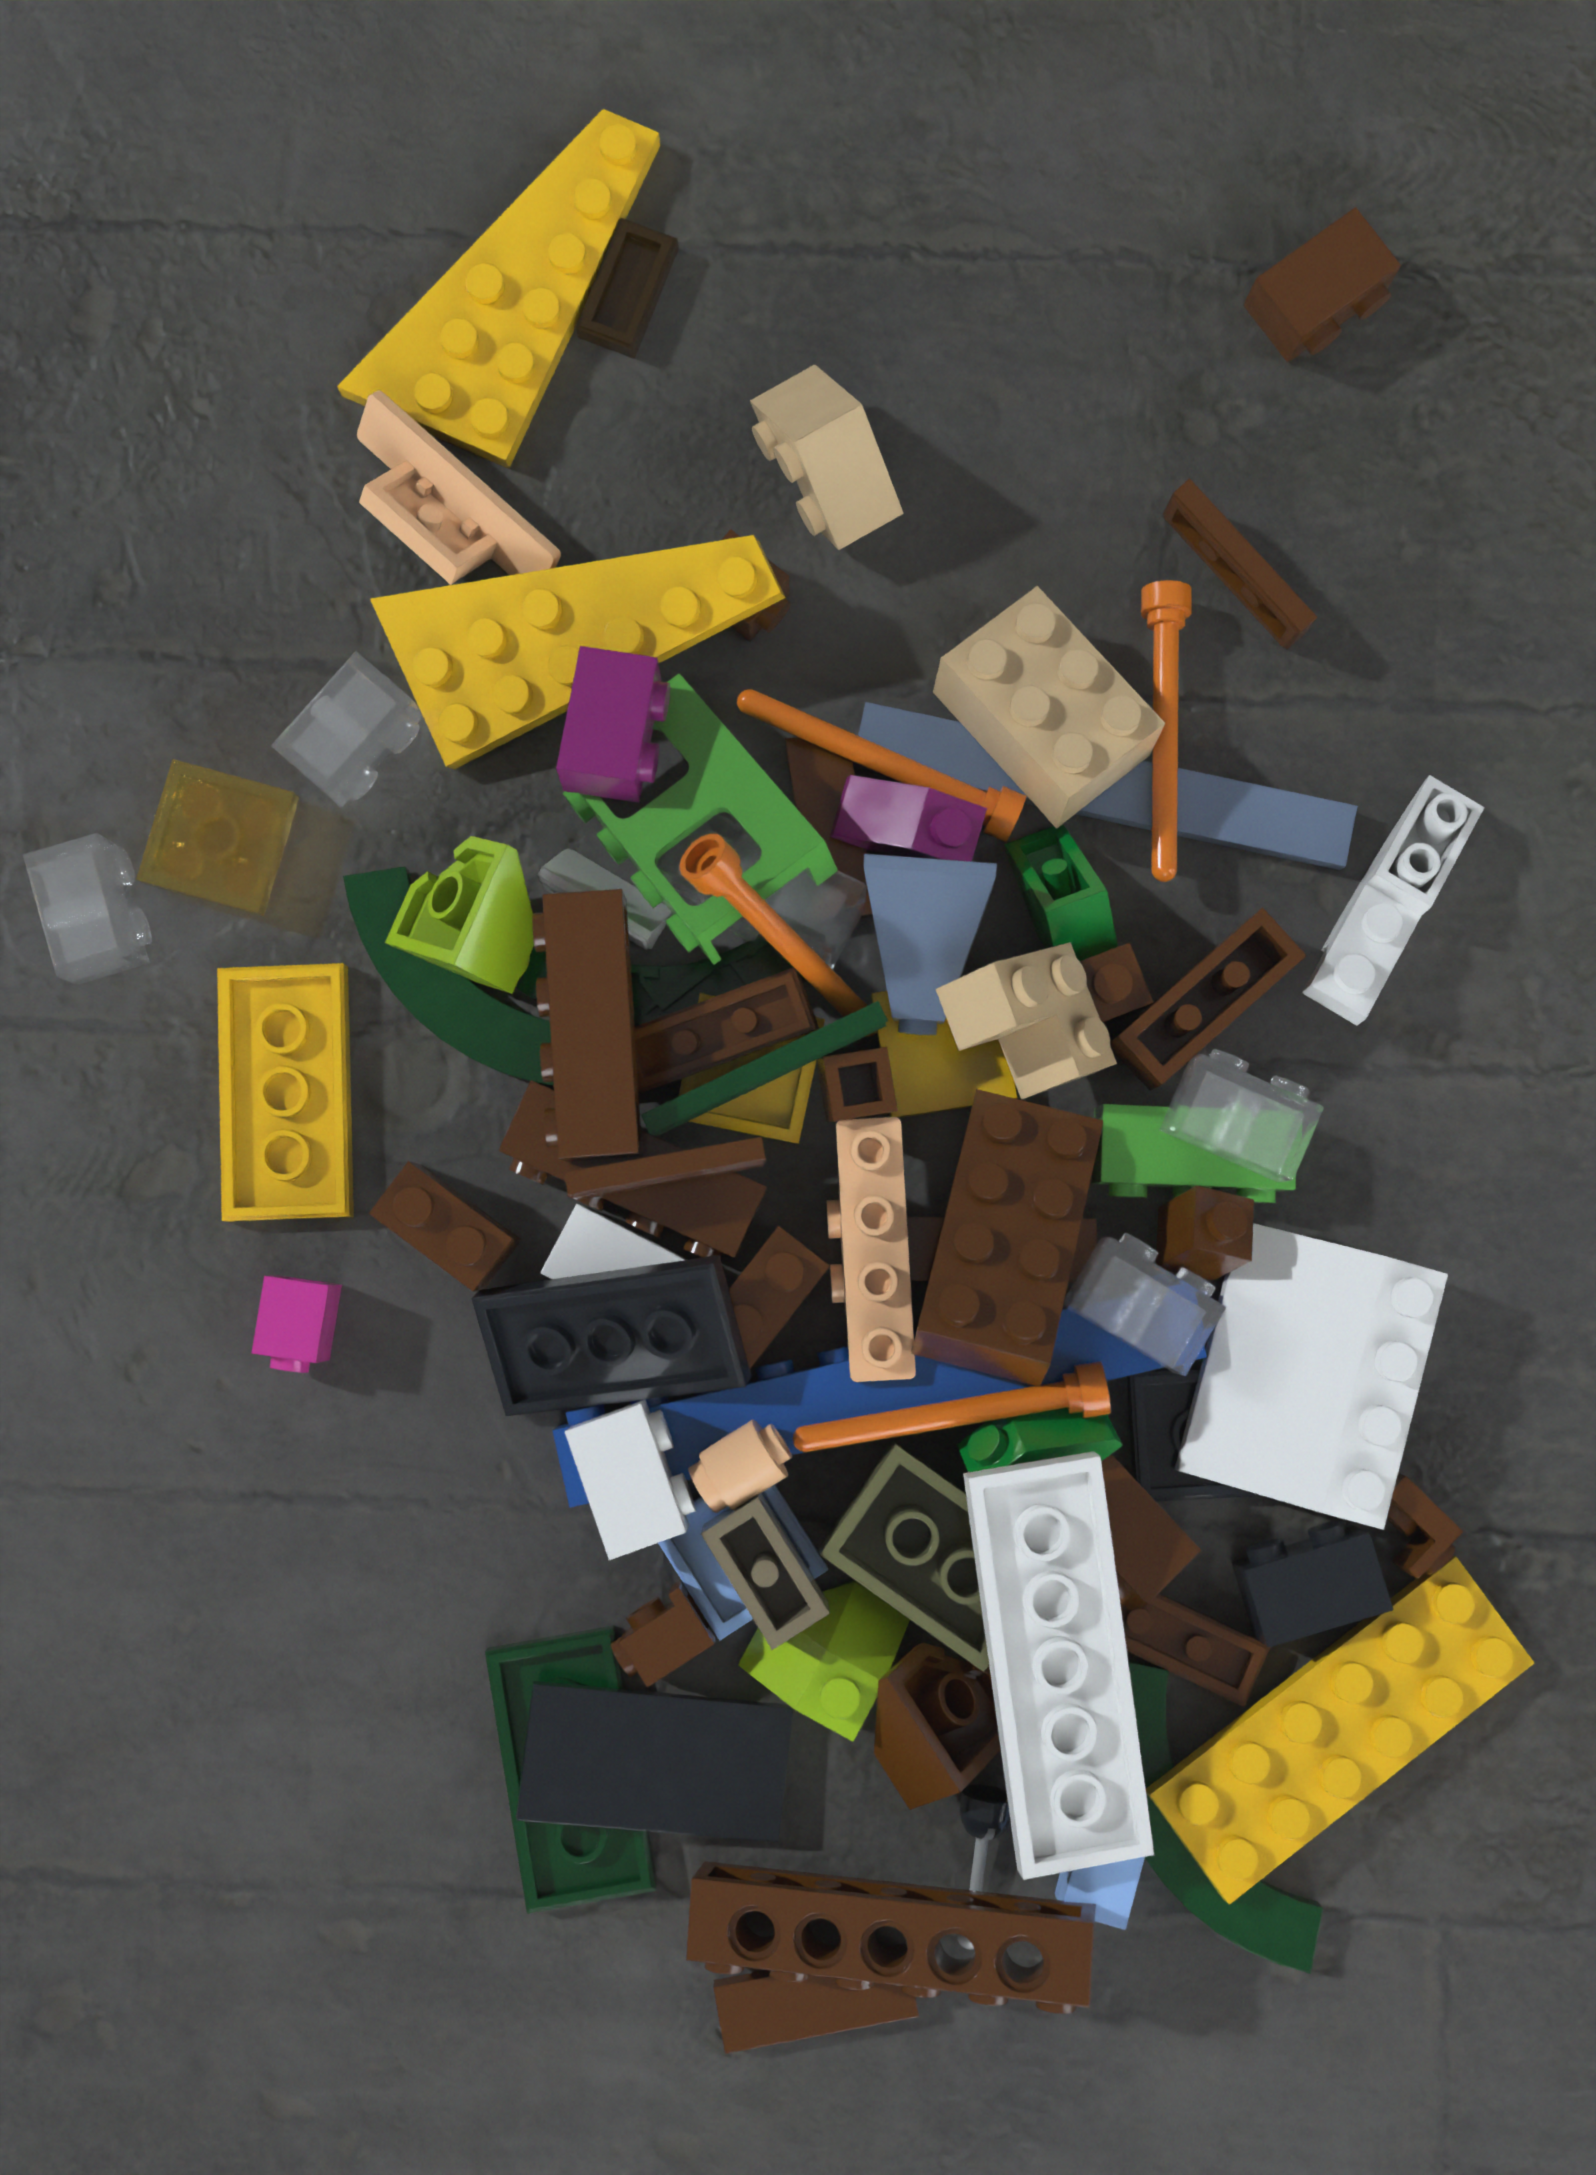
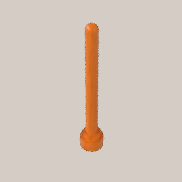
M1174 580L1152 582L1141 589V616L1147 620V627L1154 631L1153 710L1165 722L1152 750L1151 871L1153 877L1160 882L1172 880L1177 873L1179 630L1185 627V619L1192 614V587L1187 583Z
M753 689L742 691L737 698L739 710L755 719L901 783L929 787L987 808L983 821V833L1001 841L1007 842L1026 801V795L1006 786H1003L1000 791L989 786L985 792Z
M719 834L704 835L686 849L680 861V873L701 894H711L715 897L723 896L843 1017L868 1006L742 878L743 872L740 866V856ZM875 1031V1032H873V1033H871V1034H869V1035H866V1036H867V1037L873 1036V1035L877 1034V1031Z
M1101 1361L1075 1365L1074 1373L1062 1374L1063 1381L1043 1384L1040 1387L1032 1386L801 1426L795 1430L792 1440L794 1446L799 1451L811 1452L1068 1408L1069 1414L1082 1412L1083 1418L1111 1414V1406L1104 1369Z

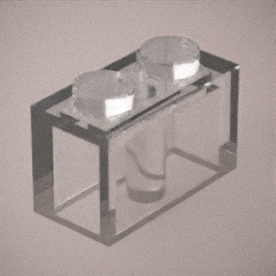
M355 651L271 746L298 772L342 808L349 799L357 801L371 789L378 777L376 769L391 752L399 754L412 743L420 730V725L417 723L423 715L412 698Z
M95 833L23 854L56 977L79 985L150 964L145 945L152 943L151 930L140 907L134 908L128 885L135 883V873L131 860L123 847L118 848L115 843Z
M1216 1049L1212 1050L1210 1057L1201 1053L1189 1060L1159 1130L1278 1183L1294 1180L1324 1109L1323 1106L1307 1100L1310 1090L1294 1081L1279 1076H1273L1270 1083L1246 1073L1249 1064L1243 1059Z
M1127 1233L1123 1234L1120 1241L1112 1237H1102L1066 1296L1063 1306L1171 1372L1186 1376L1226 1309V1306L1211 1298L1216 1287L1185 1268L1181 1267L1176 1276L1153 1263L1159 1253Z

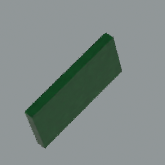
M615 1625L489 1647L485 1651L527 1914L656 1891L657 1888L649 1831L519 1821L516 1819L533 1681L625 1689L622 1667L611 1648V1643L617 1640Z

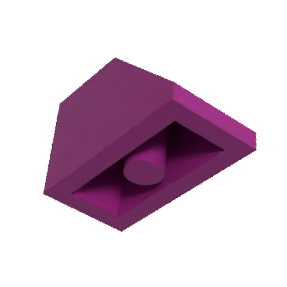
M850 775L845 782L830 837L886 856L972 862L987 808L929 787Z

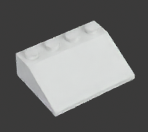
M1253 1223L1252 1261L1225 1274L1205 1350L1207 1357L1203 1358L1175 1469L1320 1513L1384 1530L1448 1274L1387 1256Z

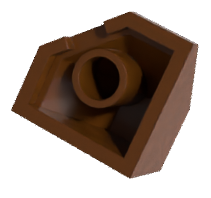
M921 1643L908 1652L878 1680L874 1755L909 1810L960 1793L1001 1750L990 1666L983 1672L969 1661L965 1662L944 1655L943 1648Z

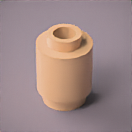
M752 1419L699 1453L700 1461L688 1469L693 1483L706 1504L713 1512L718 1513L727 1506L732 1510L737 1509L788 1477L784 1463L791 1459L792 1455L784 1439L773 1424H769L762 1429Z

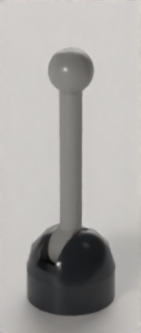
M969 1785L962 1790L960 1816L966 1831L976 1838L969 1890L982 1892L989 1840L999 1838L1008 1829L1010 1813L1007 1791L993 1786ZM957 1934V1940L963 1948L974 1949L972 1943L966 1937Z

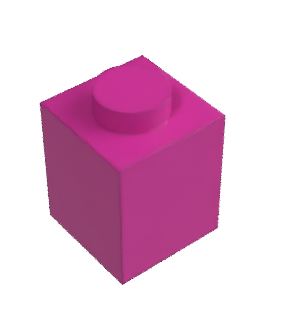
M281 1275L264 1276L251 1354L271 1356L269 1367L272 1369L300 1373L309 1372L310 1362L329 1361L342 1284Z

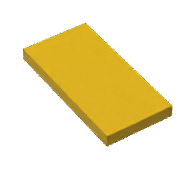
M344 963L217 968L222 1221L354 1217L348 966Z

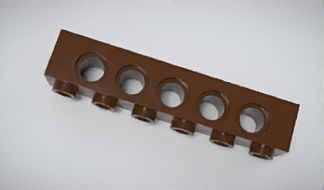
M705 1861L691 1879L686 1960L704 1962L705 1968L708 1971L718 1974L740 1973L744 1971V1967L770 1970L772 1978L786 1982L805 1981L809 1978V1975L835 1978V1983L838 1986L853 1990L870 1989L875 1986V1983L900 1985L902 1992L914 1997H937L943 1990L968 1993L969 2000L982 2005H1004L1011 1998L1036 2001V2007L1040 2010L1050 2013L1067 2014L1076 2011V2006L1090 2008L1096 1904L1064 1902L1063 1900ZM758 1911L767 1915L774 1925L775 1934L769 1937H762L753 1933L746 1923L745 1913ZM814 1919L831 1921L838 1928L841 1941L835 1944H825L818 1941L811 1932L810 1921ZM883 1926L894 1927L905 1936L908 1947L898 1952L888 1951L878 1943L874 1930ZM948 1934H960L972 1943L975 1953L966 1959H955L943 1950L940 1939ZM1015 1942H1029L1038 1948L1043 1959L1037 1965L1023 1967L1012 1961L1007 1953V1948Z

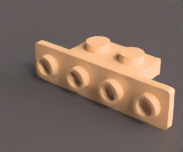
M378 390L368 396L357 431V438L391 470L364 485L359 501L364 508L450 585L490 559L509 575L556 568L561 552L554 544L386 394Z
M897 1117L841 1120L836 1124L839 1200H826L828 1238H841L842 1264L830 1265L832 1303H844L850 1378L854 1382L912 1379L916 1375L915 1355L911 1354L914 1344L901 1120Z

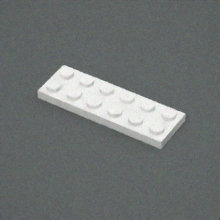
M1087 1452L963 1473L1017 1870L1023 1880L1154 1855L1101 1457L1095 1452Z

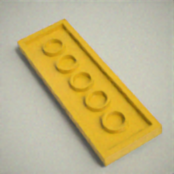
M1452 1556L1437 1572L1430 1575L1425 1572L1421 1577L1416 1578L1390 1598L1393 1607L1392 1611L1363 1619L1145 1789L1220 1896L1229 1905L1534 1664V1661L1456 1556Z

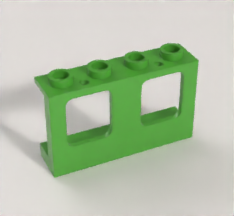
M679 673L668 681L670 683V699L665 722L654 721L653 729L662 732L689 764L688 773L634 815L625 819L615 816L598 796L565 791L562 794L585 824L594 817L604 829L598 832L596 836L613 860L620 865L629 859L638 870L630 879L650 906L654 909L663 902L673 915L665 923L689 953L699 946L713 965L721 960V957L711 940L743 916L723 896H712L697 906L688 905L657 867L658 860L664 853L713 816L725 812L735 818L761 849L762 855L760 859L742 873V878L764 900L802 871H805L812 881L819 886L835 874L838 869L824 839Z

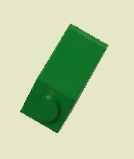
M1064 824L1060 825L1057 829L1055 826L1004 844L1006 855L1033 925L1045 949L1071 942L1076 958L1082 961L1118 947L1107 889Z
M1068 1408L986 1421L957 1444L968 1472L1087 1452H1095L1101 1457L1102 1462L1122 1446L1107 1414L1083 1418L1082 1412L1069 1414Z

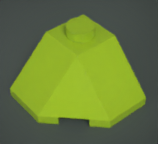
M470 836L453 850L454 858L457 861L438 876L427 871L410 885L385 943L477 983L513 994L519 978L524 974L529 965L530 953L534 946L533 911L518 852L507 844Z
M856 1580L832 1586L831 1589L822 1591L828 1600L830 1614L773 1650L757 1627L738 1662V1666L793 1709L854 1742L877 1698L878 1680L890 1670L910 1621L908 1617Z

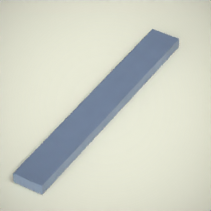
M865 702L858 736L985 792L989 786L999 791L1003 786H1006L1026 795L959 721ZM1142 761L1078 811L1076 815L1152 831V762ZM852 762L853 768L876 772L856 762ZM1178 768L1177 836L1335 870H1342L1346 867L1358 806ZM1026 797V801L1024 804L1036 806L1028 797Z

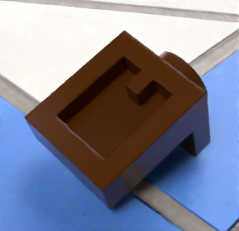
M1398 1473L1387 1520L1407 1537H1410L1415 1531L1417 1534L1394 1557L1393 1562L1403 1572L1419 1578L1425 1572L1428 1575L1437 1572L1451 1559L1456 1549L1452 1543L1463 1531L1407 1476Z

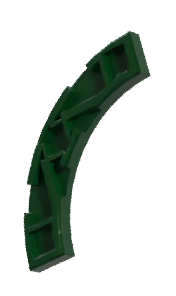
M403 866L343 876L349 908L360 939L375 968L393 994L408 1011L438 1038L470 1059L502 1074L554 1087V1082H543L540 1062L541 1043L551 1042L549 1020L522 1013L509 1007L477 988L467 978L385 943L412 884L409 870Z
M761 934L727 952L719 954L721 960L713 965L709 958L679 966L659 967L631 964L635 1026L697 1004L700 993L718 996L793 968V966ZM533 946L529 965L524 974L519 978L515 988L537 1001L536 981L537 978L547 977L546 952H536ZM800 974L801 979H802V982L804 983L805 981H807V980Z
M1128 1659L1146 1789L1174 1767L1166 1728V1692L1169 1670L1155 1664ZM1146 1792L1154 1855L1145 1856V1859L1163 1884L1191 1913L1229 1941L1273 1963L1311 1974L1323 1907L1320 1903L1291 1894L1261 1879L1229 1905L1220 1896Z

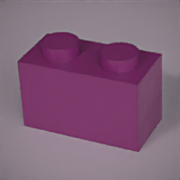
M580 646L556 768L563 791L640 803L643 781L654 783L658 767L659 744L651 743L654 721L665 722L670 699V683L661 682L657 657Z

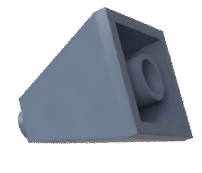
M873 854L864 855V872L892 1019L899 1021V1033L937 1035V1024H944L946 1015L936 989L962 976L993 890L996 878V863Z

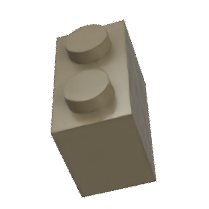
M762 1493L735 1510L727 1509L703 1525L701 1532L703 1539L772 1650L830 1614L827 1598Z

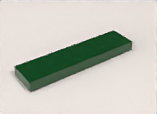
M876 1001L641 1114V1117L650 1135L654 1134L656 1137L885 1027V1023L888 1020L879 1001Z

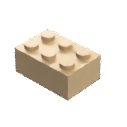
M1038 586L941 657L933 693L1056 829L1148 758L1165 725V722Z

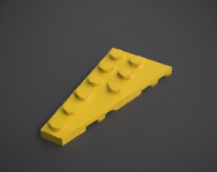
M602 109L337 386L341 396L365 406L368 396L380 390L430 435L509 469L579 321L620 217L627 218L660 147L659 132Z
M754 535L371 598L370 600L446 767L455 770L567 712L580 646L657 657L658 663H661L784 599L785 596L759 540Z

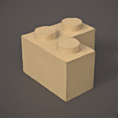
M814 364L750 400L759 421L758 424L752 426L756 442L768 461L777 459L783 473L791 483L797 481L803 498L796 502V506L804 524L813 536L822 533L840 550L904 514L862 404Z
M1071 942L993 962L936 989L958 1050L998 1039L1021 1100L1117 1064L1110 1046L1108 1030L1099 1018L1086 984L1085 970L1076 958Z

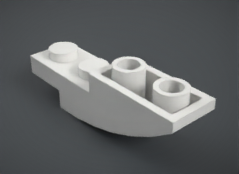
M1431 775L1425 779L1376 855L1321 950L1324 953L1302 992L1304 995L1356 1026L1367 1018L1419 919L1432 907L1485 807Z

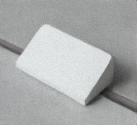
M571 849L563 850L542 866L537 874L544 889L552 894L622 889L627 899L629 940L645 950L648 948L652 949L666 926L665 921L672 916L671 911L665 904L660 903L653 909L635 886Z

